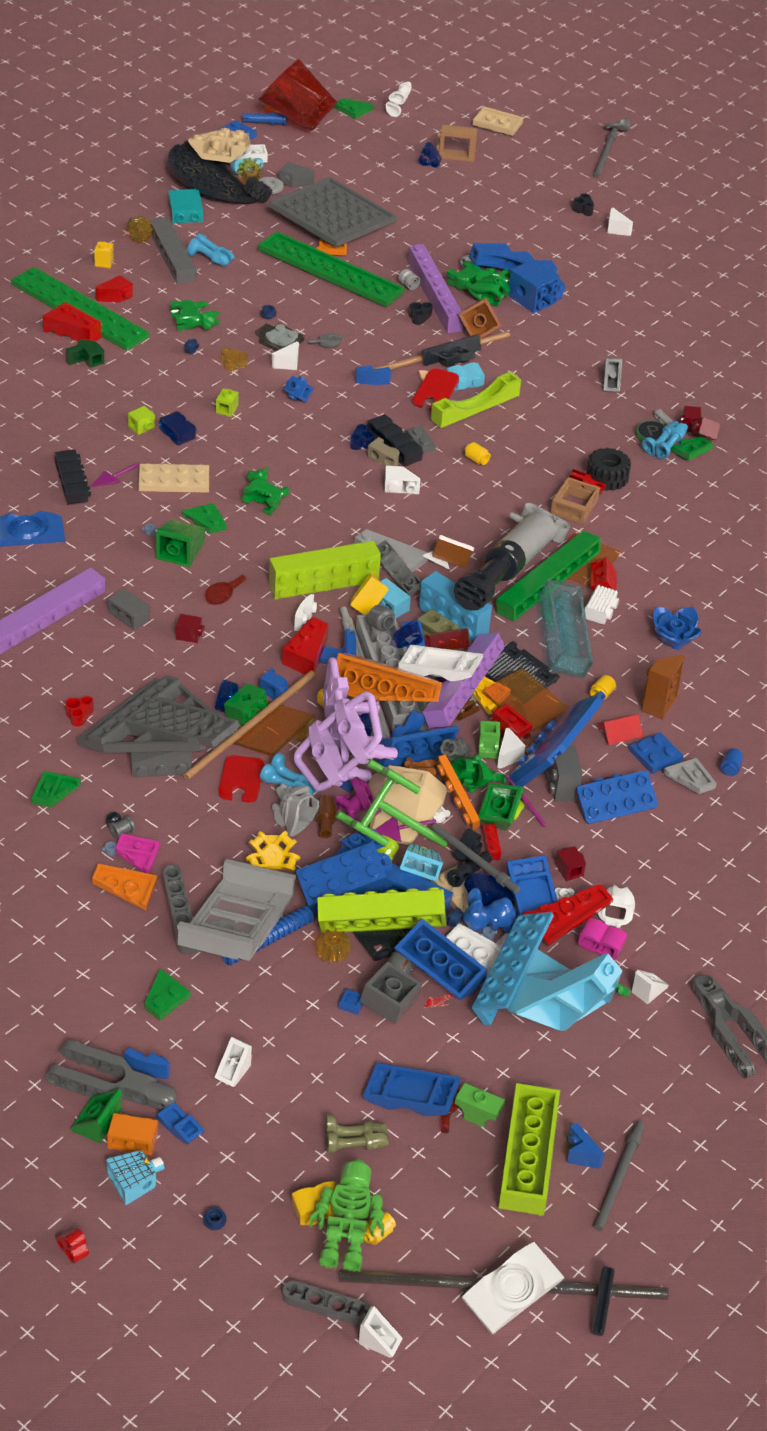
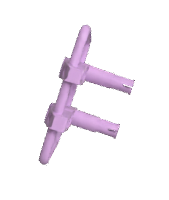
M334 657L328 660L324 683L323 705L326 718L335 711L334 704L338 703L342 698H347L349 690L348 679L339 676L337 660ZM376 701L377 711L379 713V701ZM362 702L354 707L358 715L370 713L368 702ZM335 721L328 727V730L338 747L343 765H346L349 760V748L339 734L337 721ZM367 736L369 742L374 738V736Z
M362 692L352 700L342 698L338 703L334 704L335 711L324 721L316 720L315 723L309 726V736L295 751L294 762L316 791L320 792L332 786H341L343 784L342 781H351L356 776L364 782H368L371 779V771L356 767L359 763L367 764L369 762L368 759L373 758L394 760L397 757L398 752L396 748L379 744L382 739V732L376 700L372 693ZM365 700L368 701L374 738L371 742H369L364 724L354 708ZM335 721H337L339 734L354 756L346 765H343L338 747L328 730V727ZM310 746L312 747L313 756L328 780L322 783L318 782L302 761L303 753Z

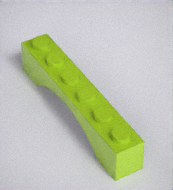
M510 371L498 376L490 386L472 398L461 401L444 398L432 403L431 420L440 428H443L520 395L521 379Z

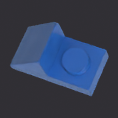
M577 1122L571 1125L568 1142L572 1148L569 1150L567 1162L598 1169L602 1167L605 1153Z

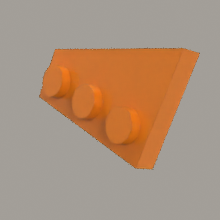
M99 863L92 877V884L145 911L148 908L158 881V875Z

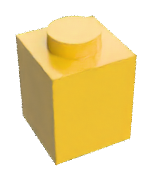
M98 242L94 250L95 266L111 268L114 260L113 243Z

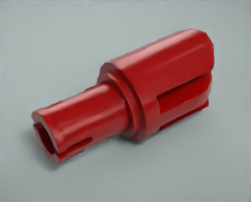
M572 469L569 478L600 487L599 493H603L602 490H605V483L592 479L590 474Z

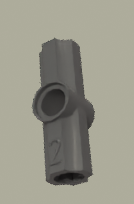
M462 737L457 740L446 739L442 741V746L440 747L442 754H446L450 761L457 758H469L470 753L473 751L471 745L466 744Z

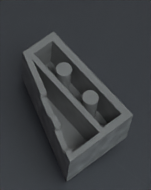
M192 751L131 752L132 777L183 775L191 768Z

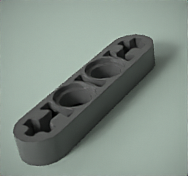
M288 1281L283 1286L282 1298L285 1303L357 1326L361 1325L371 1307L364 1301L298 1281ZM293 1290L297 1291L293 1296L289 1295ZM319 1296L322 1301L319 1304H313L309 1301V1298ZM338 1302L342 1303L345 1308L341 1311H336L332 1308V1305ZM349 1307H352V1310H350V1314H349V1313H348V1309H349ZM364 1311L362 1316H358L357 1313Z

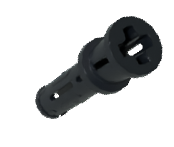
M487 851L479 855L489 864L493 860L492 855ZM472 860L468 863H461L456 869H452L447 873V880L451 886L459 887L464 881L470 880L473 873L480 870L481 867Z

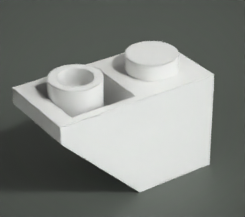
M386 466L385 492L419 494V477L404 467Z

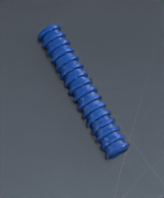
M303 906L291 914L282 917L256 952L271 945V943H275L277 940H281L287 934H292V932H296L298 929L303 928V926L312 923L314 915L311 909ZM222 956L223 961L229 966L238 963L239 960H243Z

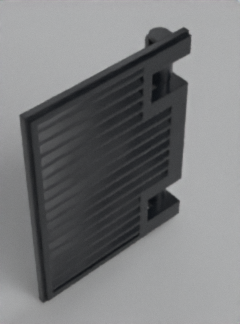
M514 641L504 647L485 675L490 680L509 689L510 695L523 705H526L560 678L556 672L554 674L550 673L549 667L525 649L519 650L517 643Z
M412 929L355 931L352 933L372 957V960L379 961L389 957L391 952L395 950L396 945ZM381 944L384 950L377 952L374 947Z

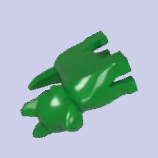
M470 261L463 263L465 268L460 272H456L453 268L447 271V276L449 277L447 279L448 285L457 289L468 290L467 285L476 282L477 274L481 273V271H486L470 263Z
M182 300L170 302V307L174 308L170 309L173 319L176 318V322L179 324L176 325L178 332L194 329L198 326L203 327L204 330H209L214 325L221 323L216 319L220 313L218 311L200 313L198 309L209 305V303L204 301Z
M267 466L265 469L248 471L247 480L250 484L244 488L243 492L245 494L242 496V501L249 504L255 500L260 504L267 505L263 512L270 516L280 506L282 498L287 496L290 490L288 486L280 489L267 482L269 470Z

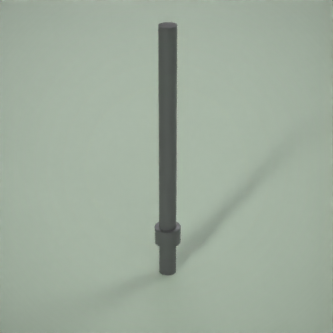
M615 127L612 128L607 136L606 145L594 172L595 178L600 176L611 145L616 139L617 128Z
M435 823L432 826L433 831L493 876L502 887L506 886L515 894L520 891V887L511 881V878L506 873L498 871L439 824Z
M641 1121L636 1123L633 1133L629 1134L626 1141V1150L594 1226L598 1231H602L635 1149L639 1148L642 1141L641 1135L645 1124Z

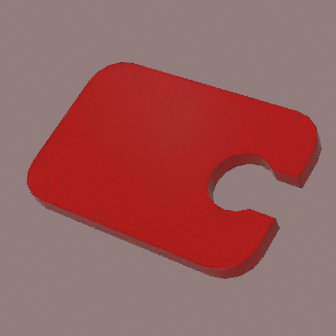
M438 368L431 369L413 397L414 406L422 408L427 398H433L435 400L434 403L444 398L449 399L459 382L458 374Z
M228 756L219 786V797L232 801V791L234 789H243L245 794L242 796V802H255L260 790V774L264 767V761L252 757Z

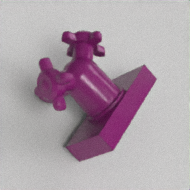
M356 776L351 780L356 795L348 800V794L344 797L338 795L335 797V801L338 805L337 811H342L345 808L348 816L359 821V817H355V814L363 808L368 811L375 798L369 785ZM378 808L374 816H377L381 812L380 808Z

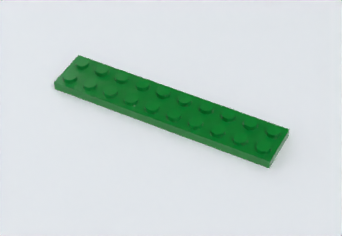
M278 231L258 245V250L385 307L389 306L405 291L403 286Z
M32 267L11 279V285L52 309L67 302L101 321V336L125 351L149 338L147 330L36 267Z

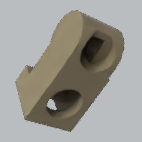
M378 437L368 445V458L383 466H398L399 450L385 445L384 440Z

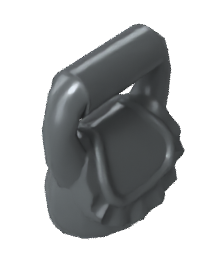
M627 117L622 118L616 123H606L605 128L615 127L617 130L628 131L630 121Z

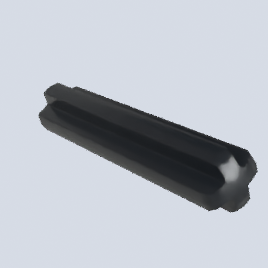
M604 1266L601 1271L591 1333L597 1336H603L615 1273L612 1267Z

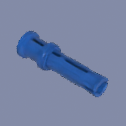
M243 113V122L270 123L271 125L284 124V126H287V113Z

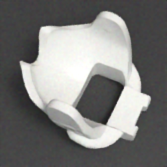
M614 884L606 889L614 899L610 905L625 908V917L618 919L606 916V907L598 912V915L606 925L620 928L621 925H626L632 920L636 903L628 887L618 888Z

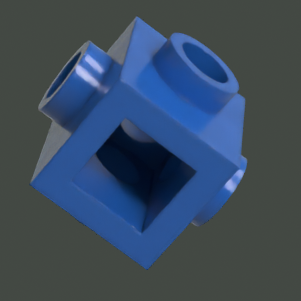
M292 375L286 382L284 390L289 392L288 396L292 399L297 400L299 398L307 402L314 388L308 385V380L300 375L298 378Z

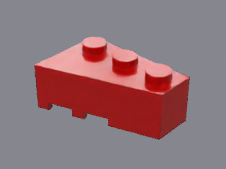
M67 302L43 315V332L48 333L52 331L60 337L63 335L70 336L71 340L74 341L92 340L96 342L102 338L101 321Z
M312 616L283 647L282 665L304 675L309 671L315 673L327 642L328 623Z

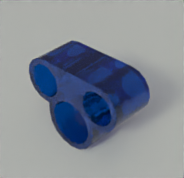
M431 142L424 143L419 156V163L422 166L431 165L433 168L439 167L442 160L441 155Z
M359 424L351 435L350 448L353 450L368 449V445L375 440L374 432L368 430L367 425Z
M417 621L407 623L393 634L397 648L418 645L423 641Z
M226 679L222 681L215 703L217 711L225 713L224 703L238 692L239 685Z

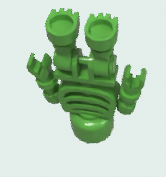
M354 1159L343 1165L340 1185H336L334 1192L330 1187L323 1189L321 1200L315 1206L316 1211L310 1216V1227L319 1218V1230L323 1228L324 1216L329 1211V1202H331L332 1213L337 1216L328 1217L326 1239L328 1240L321 1251L319 1260L322 1267L337 1268L339 1261V1246L337 1242H341L342 1237L348 1238V1243H351L344 1255L343 1268L344 1270L348 1269V1271L353 1270V1272H356L357 1270L360 1272L363 1260L360 1246L361 1243H364L367 1229V1221H362L361 1219L368 1217L369 1214L370 1219L373 1220L371 1223V1236L374 1237L376 1226L381 1230V1236H384L385 1227L382 1222L384 1212L381 1210L383 1205L382 1197L379 1194H374L370 1198V1189L368 1188L372 1172L371 1168L362 1160Z

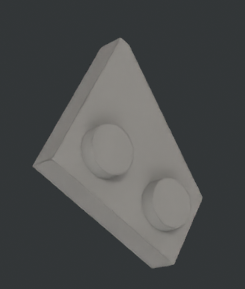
M697 758L664 768L665 776L698 794L716 789L717 783Z

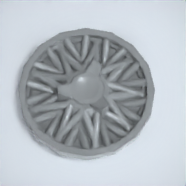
M263 177L258 179L272 189V194H277L284 188L283 182L278 178Z

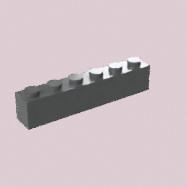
M168 217L149 220V233L176 284L195 282L197 268L193 265L192 258L188 256L187 249L183 247L182 240L178 238V233L174 230L173 223H170Z

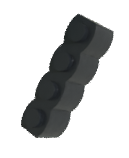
M383 414L367 420L366 431L374 439L379 437L384 440L385 445L398 449L399 463L402 466L406 467L422 460V446L414 442L412 437L403 432L402 428L393 423V420L387 415Z
M75 449L55 451V465L67 505L88 502V497H91L90 486H88L87 476L84 475V466L81 464L80 454H77Z

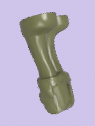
M326 1114L325 1139L327 1153H335L337 1150L352 1147H365L366 1150H373L389 1145L387 1124L365 1121L363 1125L341 1126L337 1124L333 1114ZM349 1136H361L356 1138H340Z

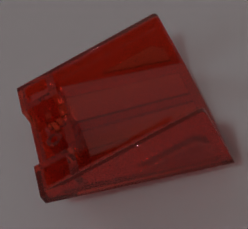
M299 59L282 72L258 98V100L284 114L309 131H313L325 115L338 103Z

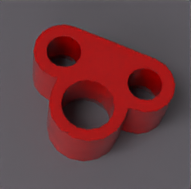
M84 696L81 699L69 698L65 702L66 716L71 719V724L75 727L82 726L94 711L93 698L90 696Z
M79 1228L70 1229L56 1237L59 1248L66 1253L68 1259L73 1264L89 1255V1250L85 1244V1235Z

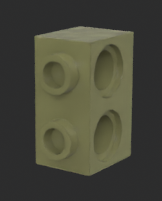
M430 609L417 619V621H421L424 638L439 648L447 649L458 640L460 626L433 609Z

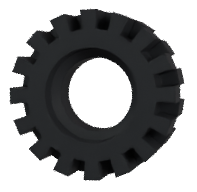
M249 177L243 187L248 194L263 202H267L273 192L267 184L254 177Z

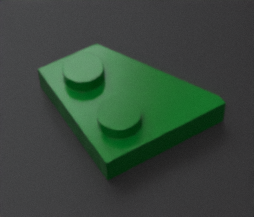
M343 98L334 103V108L356 119L374 110V104Z
M703 437L683 439L681 444H674L671 447V452L689 461L713 449V442Z
M214 503L182 510L183 518H191L193 524L204 527L208 533L227 530V524Z
M44 771L31 798L32 804L49 808L53 807L81 785V778Z
M161 969L145 1001V1010L160 1021L190 998V991Z

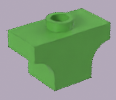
M480 721L479 755L482 756L481 758L498 759L500 722Z
M466 1083L463 1084L455 1098V1104L464 1112L463 1119L482 1127L485 1126L487 1120L496 1121L505 1103V1099Z

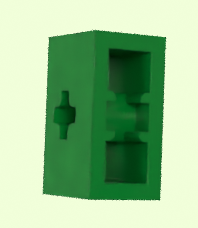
M248 683L224 703L226 717L238 720V723L241 725L247 723L268 705L266 690Z

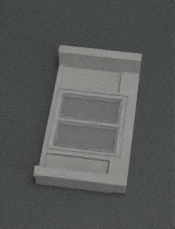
M226 859L223 867V879L190 923L182 921L178 923V945L236 960L240 958L250 961L294 897L296 875Z

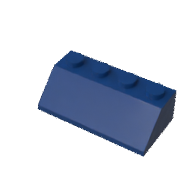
M438 727L382 737L379 744L396 748L398 755L394 760L383 758L377 759V761L386 768L389 765H405L407 757H411L415 762L437 759L444 755L440 750L442 741L446 739L455 740L459 727Z
M423 919L395 947L397 952L459 1000L472 995L486 980L487 968Z

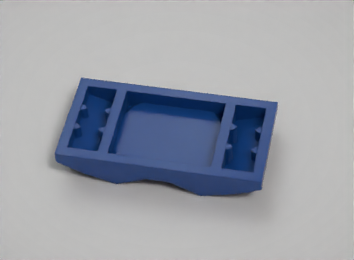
M39 511L33 515L19 516L9 513L0 516V547L65 542L61 515Z
M546 855L506 862L507 875L511 878V881L520 887V891L517 894L511 891L516 905L517 917L518 915H523V912L533 911L542 905L557 902Z
M376 1063L363 1098L388 1110L404 1108L413 1110L423 1116L446 1115L450 1111L461 1078L447 1074Z

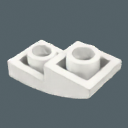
M314 594L307 596L298 607L295 615L294 631H299L303 624L310 620L312 613H316L317 602H314Z

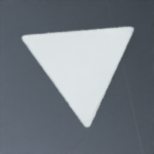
M433 551L423 555V557L449 569L448 562L432 557Z

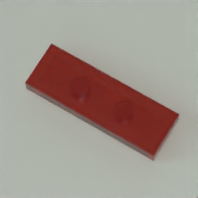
M461 628L426 634L425 647L449 650L469 647V629Z

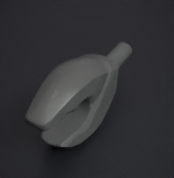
M327 333L320 335L319 339H308V343H319L324 348H335L340 345V340H343V336Z

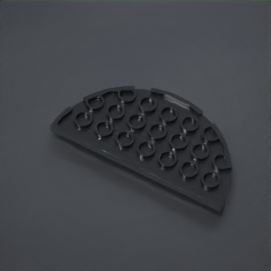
M188 140L184 141L182 145L176 144L169 151L168 168L181 184L191 189L199 190L200 193L207 195L211 199L217 198L243 204L256 203L255 197H252L243 189L244 184L221 161L202 159Z

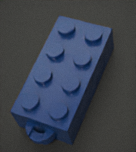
M374 842L300 868L296 870L308 906L314 915L318 913L317 897H322L324 894L343 896L345 893H355L356 895H361L368 891L377 892L390 887L386 874L392 869V861L387 854L377 853Z

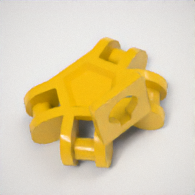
M286 830L281 835H265L259 831L257 837L248 842L252 849L257 852L245 857L246 861L250 862V865L271 870H286L293 873L296 871V862L300 861L301 857L289 852L297 841L295 839L292 840ZM281 842L287 846L284 850L279 846ZM265 843L266 846L261 850L259 845ZM258 858H260L262 864H259ZM285 858L289 859L287 864H283Z

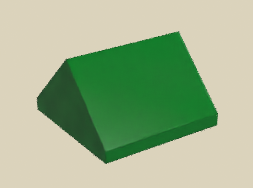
M489 783L478 815L480 821L486 824H496V828L506 831L513 823L524 788L522 786Z
M116 1089L92 1096L70 1127V1130L101 1144L109 1131L113 1114H121L122 1091Z

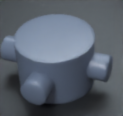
M151 523L142 527V531L148 536L154 535L157 531L155 525Z
M109 841L105 844V847H102V851H105L109 856H113L116 854L115 847L117 844Z
M486 926L482 933H480V935L493 941L495 934H498L490 926Z

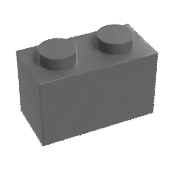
M126 589L121 590L108 599V613L131 629L135 630L150 620V606Z

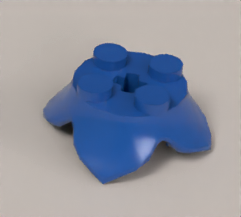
M655 607L653 623L657 633L656 637L663 643L670 645L673 649H681L682 646L689 644L692 639L697 638L702 633V630L697 628L699 616L695 607L679 609L675 614H672L667 608Z

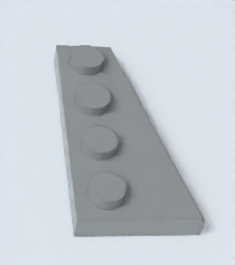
M368 529L355 536L354 539L356 544L375 541L376 546L387 540L411 572H414L429 561V559L423 557L428 552Z

